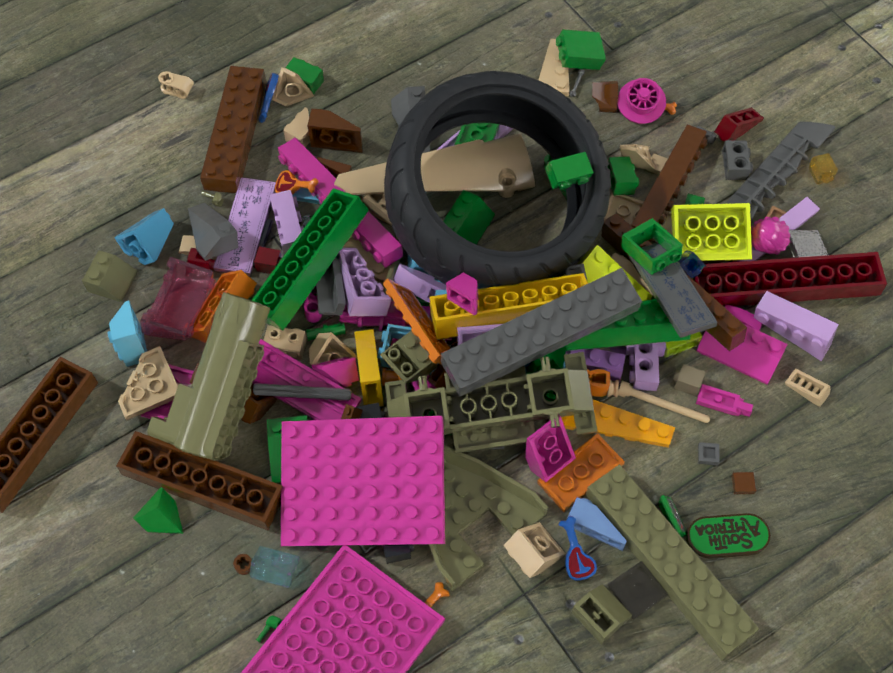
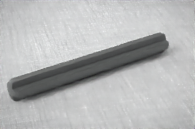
M255 383L253 386V393L255 395L347 401L351 400L352 397L350 389Z

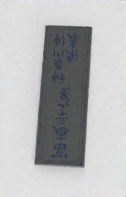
M659 243L642 247L653 259L666 252ZM629 255L680 338L717 326V320L678 261L666 266L662 271L650 275Z

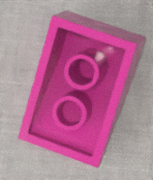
M559 414L560 427H556L554 419L555 428H551L550 420L529 436L526 442L525 458L531 472L545 482L576 459Z

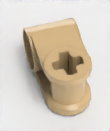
M167 71L160 73L158 76L161 83V91L164 94L181 99L187 98L194 85L192 79L187 76Z

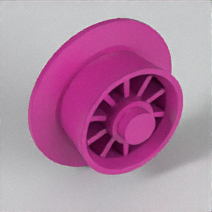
M639 78L628 82L622 87L618 95V108L626 119L634 123H651L663 114L666 107V97L663 90L656 82L648 78Z

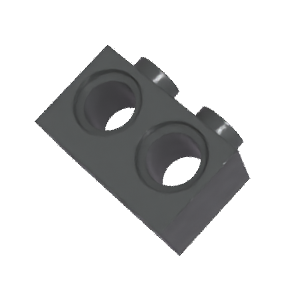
M725 141L722 150L725 179L747 180L749 173H752L753 164L749 161L751 150L747 146V141Z

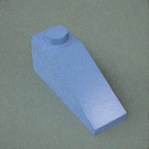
M577 497L568 517L573 516L576 518L574 529L623 551L627 540L596 505L586 498L580 499Z

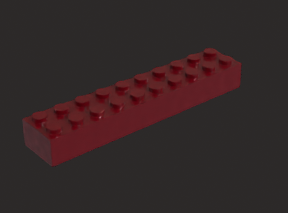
M878 252L692 265L689 277L723 307L725 305H758L766 291L789 302L879 296L887 285Z

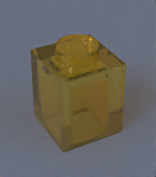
M829 153L812 157L808 167L816 184L831 182L838 171Z

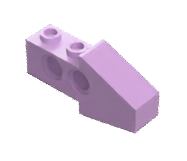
M665 342L626 346V355H629V365H633V371H630L629 376L630 383H633V389L657 391L659 385V357L664 355L666 349ZM640 367H645L647 370H642Z

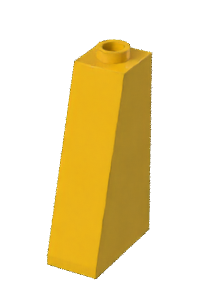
M374 329L356 331L354 333L363 403L368 405L379 402L380 407L384 406Z

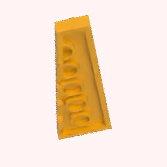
M593 400L597 432L595 433L669 448L675 427ZM574 415L561 417L565 429H576Z

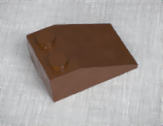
M311 109L307 125L311 147L363 153L361 128L329 110Z

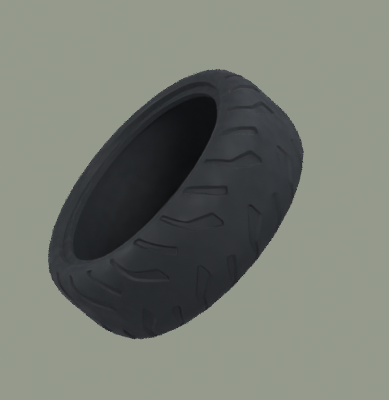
M484 71L466 74L446 81L428 92L408 112L400 124L385 168L384 196L388 218L392 223V228L407 254L425 272L445 285L463 272L477 280L478 289L561 277L565 274L567 268L575 265L586 253L603 226L610 199L609 188L611 187L610 170L607 167L609 163L603 144L599 140V135L590 120L586 119V115L569 98L552 86L531 77L512 72ZM472 123H493L504 125L526 134L541 145L553 160L586 152L593 174L588 182L581 185L577 183L571 184L569 188H566L567 213L559 236L542 246L529 250L497 251L467 241L441 220L429 202L424 189L421 174L422 153L436 138L453 128Z

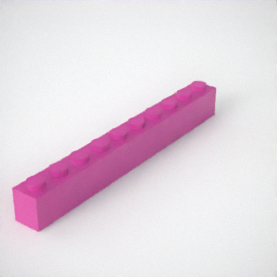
M296 138L278 147L279 161L281 164L286 165L289 171L296 175L300 181H311L313 178L318 179L319 183L315 187V192L311 193V195L316 196L321 204L333 188L345 192L334 185L336 178ZM368 211L353 232L352 237L356 241L359 240L366 252L369 251L373 255L374 260L386 268L403 257L402 245Z

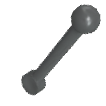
M583 69L578 71L579 75L575 85L569 91L571 97L576 96L577 86L581 77L585 74Z

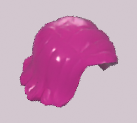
M765 217L755 221L754 226H751L752 246L761 252L780 254L781 251L786 250L790 243L789 226L786 225L785 221H780L778 217Z

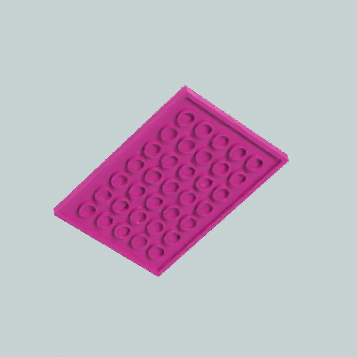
M443 416L282 421L281 485L283 487L281 490V546L445 544Z
M343 545L241 673H407L445 622V618L347 545Z

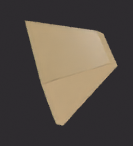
M281 67L272 97L273 101L289 106L314 97L297 73Z
M638 144L620 145L621 157H630L635 168L656 171L649 151L650 146Z

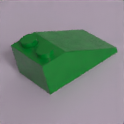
M307 415L267 419V438L272 482L281 484L282 421H308Z

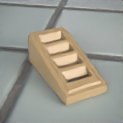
M796 368L785 381V385L821 407L830 394V385ZM798 377L801 378L797 384L794 383Z

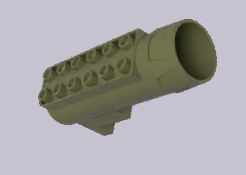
M223 292L214 314L212 326L193 383H179L168 417H164V419L151 417L147 431L149 436L172 444L179 450L213 461L223 460L230 455L233 438L238 433L237 426L239 420L245 412V402L251 395L250 387L252 381L257 377V367L264 356V345L259 344V341L264 333L270 307Z

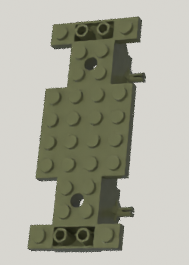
M584 352L565 354L566 368L558 370L550 368L549 357H545L546 365L544 357L540 358L542 370L537 373L526 374L524 365L460 397L447 373H444L446 389L444 387L428 388L427 376L418 377L420 389L407 393L406 384L402 380L385 383L389 418L425 416L429 411L435 412V416H443L444 435L453 434L456 453L526 443L527 438L535 432L533 421L550 419L551 428H555V419L556 427H560L558 414L561 417L574 415L577 435L597 432ZM547 393H553L556 399L548 402L544 397Z

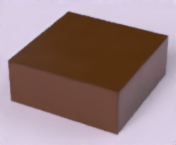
M733 472L734 494H755L754 472Z

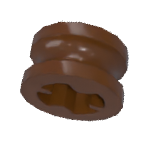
M247 554L238 555L233 562L235 570L241 575L249 574L254 567L251 557ZM242 560H246L247 564H249L248 566L245 565V569H241L240 565H238L239 563L242 564Z

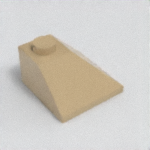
M332 332L319 333L309 348L311 365L342 357L357 358V355Z

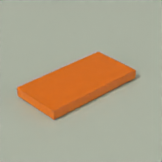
M598 433L575 450L576 459L547 482L541 478L537 480L540 487L563 512L573 506L577 497L581 499L586 495L588 486L619 464L622 466L625 463Z

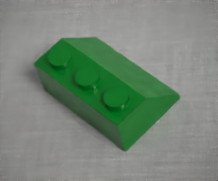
M463 190L443 222L456 234L477 245L495 217V213L479 196Z

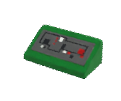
M662 495L658 502L662 515L681 537L687 536V530L673 500Z

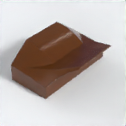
M618 81L592 82V97L599 105V112H617Z

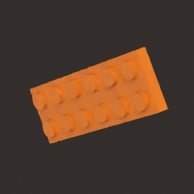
M387 278L383 282L387 289L386 294L395 301L394 306L403 313L402 318L411 325L412 333L419 337L421 340L420 345L430 354V360L435 364H442L441 353L451 349L444 338L437 339L433 321L413 292Z

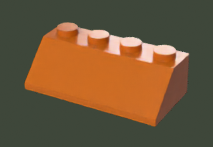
M242 270L223 273L185 334L206 343L214 314L223 292L248 299L254 294V288L257 283Z

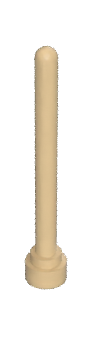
M622 380L618 396L624 398L625 396H632L704 423L710 421L708 415L633 389V386L629 385L630 383Z

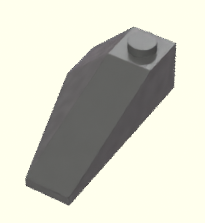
M425 86L407 87L391 99L392 116L396 120L398 128L408 112L425 96ZM430 145L423 153L430 152Z

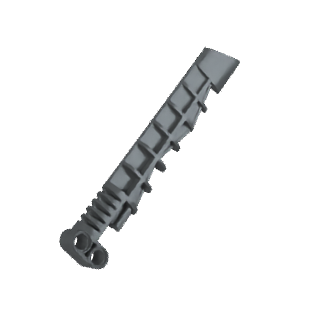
M798 122L725 204L750 203L752 224L756 211L762 212L764 210V206L761 203L763 197L775 198L776 195L771 189L776 185L785 186L787 184L785 179L797 173L801 160L807 161L809 159L805 154L808 146L819 148L835 130V126L816 122Z

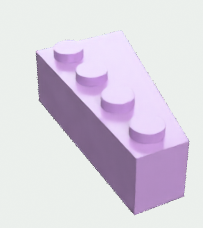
M291 190L270 194L283 255L286 254L304 229L299 224V222H302L300 211L295 209V207H298L296 196L292 197Z
M342 248L335 258L340 260L345 301L349 316H387L391 298L385 295L381 283H377L374 279V273L372 270H368L366 267L367 263L356 248Z
M766 291L757 305L754 314L756 320L820 361L823 360L831 346L839 325Z

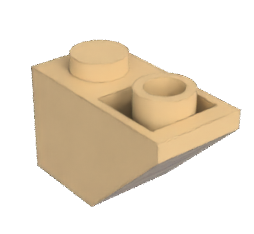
M306 107L297 113L295 119L290 124L285 126L284 136L286 142L296 138L304 147L310 143L307 127L309 113Z

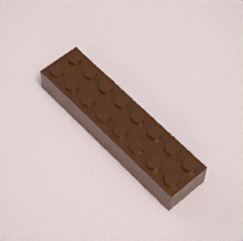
M230 66L200 176L204 190L237 193L240 180L244 175L267 83L264 69Z
M61 356L0 435L1 513L5 511L98 384L92 372Z
M137 431L134 432L116 465L123 476L157 489L162 487L170 494L267 531L281 505L282 485L218 461L189 454L179 450L172 444Z

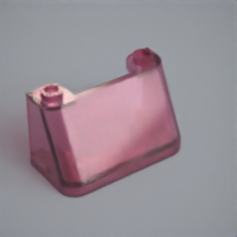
M170 257L166 264L170 270L163 276L164 282L151 309H148L147 313H143L140 320L142 334L147 336L186 341L194 333L193 325L209 289L213 290L216 279H213V271Z

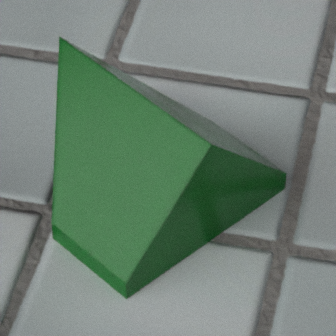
M162 487L133 517L147 532L183 534L176 501Z

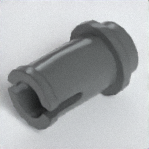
M699 125L696 127L707 131V144L715 142L717 135L714 131L710 132Z

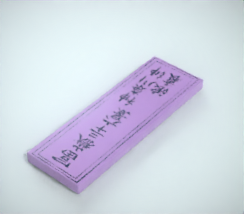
M241 178L228 219L237 231L238 248L217 256L214 265L215 271L228 273L242 270L248 276H251L254 257L271 208L270 194L275 193L276 182Z

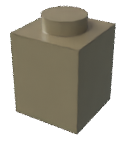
M683 364L681 371L676 370L673 381H676L674 389L697 397L706 372Z

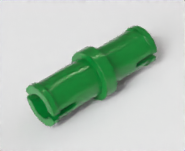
M344 322L328 326L323 324V327L306 329L308 341L315 340L319 333L332 332L335 336L346 334Z

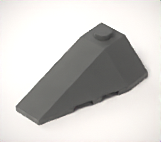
M206 203L188 208L196 250L205 261L238 248L237 231L226 218Z

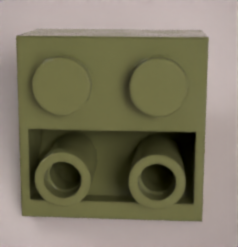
M412 331L408 332L380 354L405 384L418 381V377L427 376L438 367L437 364L430 360L429 352L420 345V339Z
M603 584L589 591L572 609V614L601 645L632 617V614Z

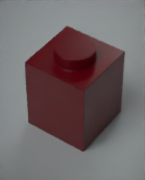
M259 246L254 260L256 271L271 274L282 259L281 250Z

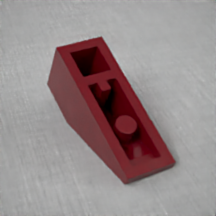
M752 107L726 114L714 132L724 142L733 141L763 121L764 117Z

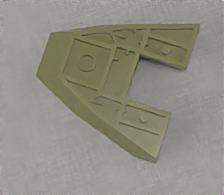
M444 445L445 544H429L437 567L451 592L484 567L482 560L459 535L463 530L487 511H490L509 534L513 536L518 529L536 524L546 517L548 506L529 488L479 459L462 452L456 453L454 449Z

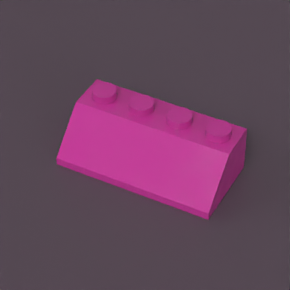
M745 325L747 331L744 342L729 352L712 335L705 331L696 352L767 385L787 346L786 343Z

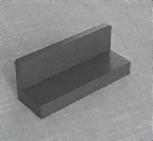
M335 258L315 286L319 314L342 315L346 305L340 260Z

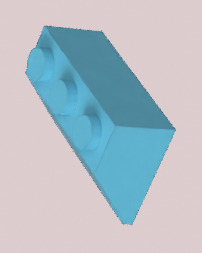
M125 301L110 321V331L107 333L110 343H113L114 350L118 353L119 360H123L126 367L139 364L138 360L142 353L147 352L140 322L130 301Z

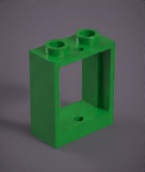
M652 218L623 234L621 248L652 275L662 271L666 266L679 261L682 256L683 244ZM651 238L666 250V252L654 259L639 247V245Z

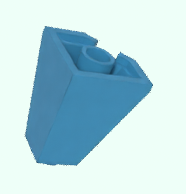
M163 208L151 213L114 238L125 254L138 257L139 262L146 265L158 259L174 223L170 215Z

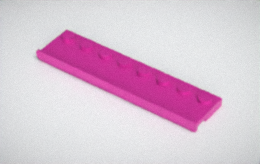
M260 339L259 344L264 345V356L258 364L257 377L252 381V384L345 389ZM353 393L349 401L274 396L302 414L307 415L312 420L341 419L346 404L358 407L362 401L360 397Z

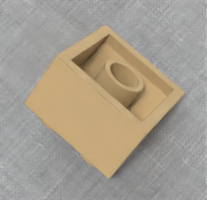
M540 522L518 529L503 545L507 549L508 554L515 559L523 573L528 575L529 578L541 574L566 554Z

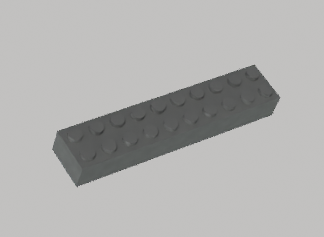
M620 268L441 353V363L460 397L638 311L642 300L624 270Z

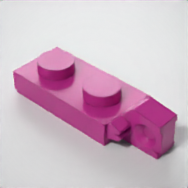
M701 384L696 401L697 405L733 416L744 415L750 417L753 405L745 403L744 399L740 398V395Z

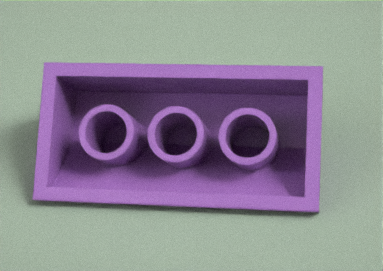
M626 346L566 351V354L584 352L588 370H606L610 372V380H619L620 382Z

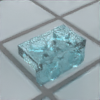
M260 546L251 561L250 577L289 588L292 582V575L299 563V556Z

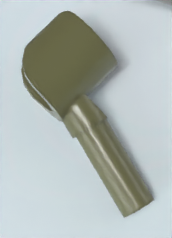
M206 191L201 192V195L212 199L213 205L222 206L224 199L219 192L215 194Z

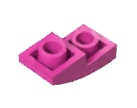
M725 305V308L743 324L760 331L762 323L754 318V314L735 306Z

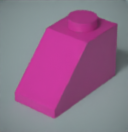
M463 272L446 283L447 299L469 313L476 315L478 309V283L476 279Z
M342 357L312 365L313 370L336 384H340L341 387H348L352 385V382L359 381L355 357Z

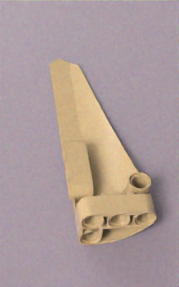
M520 133L487 142L474 140L422 153L421 174L425 192L493 191L499 192L502 197L509 198L514 195L516 190L521 191L535 187L530 158ZM386 163L339 174L334 185L353 195L384 193Z

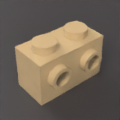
M268 325L263 341L294 359L302 360L307 337L305 331L298 328H285L282 331Z

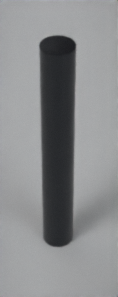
M271 219L266 220L257 251L259 246L265 247L273 225V220Z

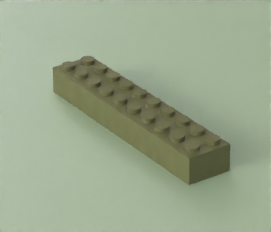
M620 464L587 487L585 496L588 500L599 508L627 540L626 546L721 661L759 630L757 625Z

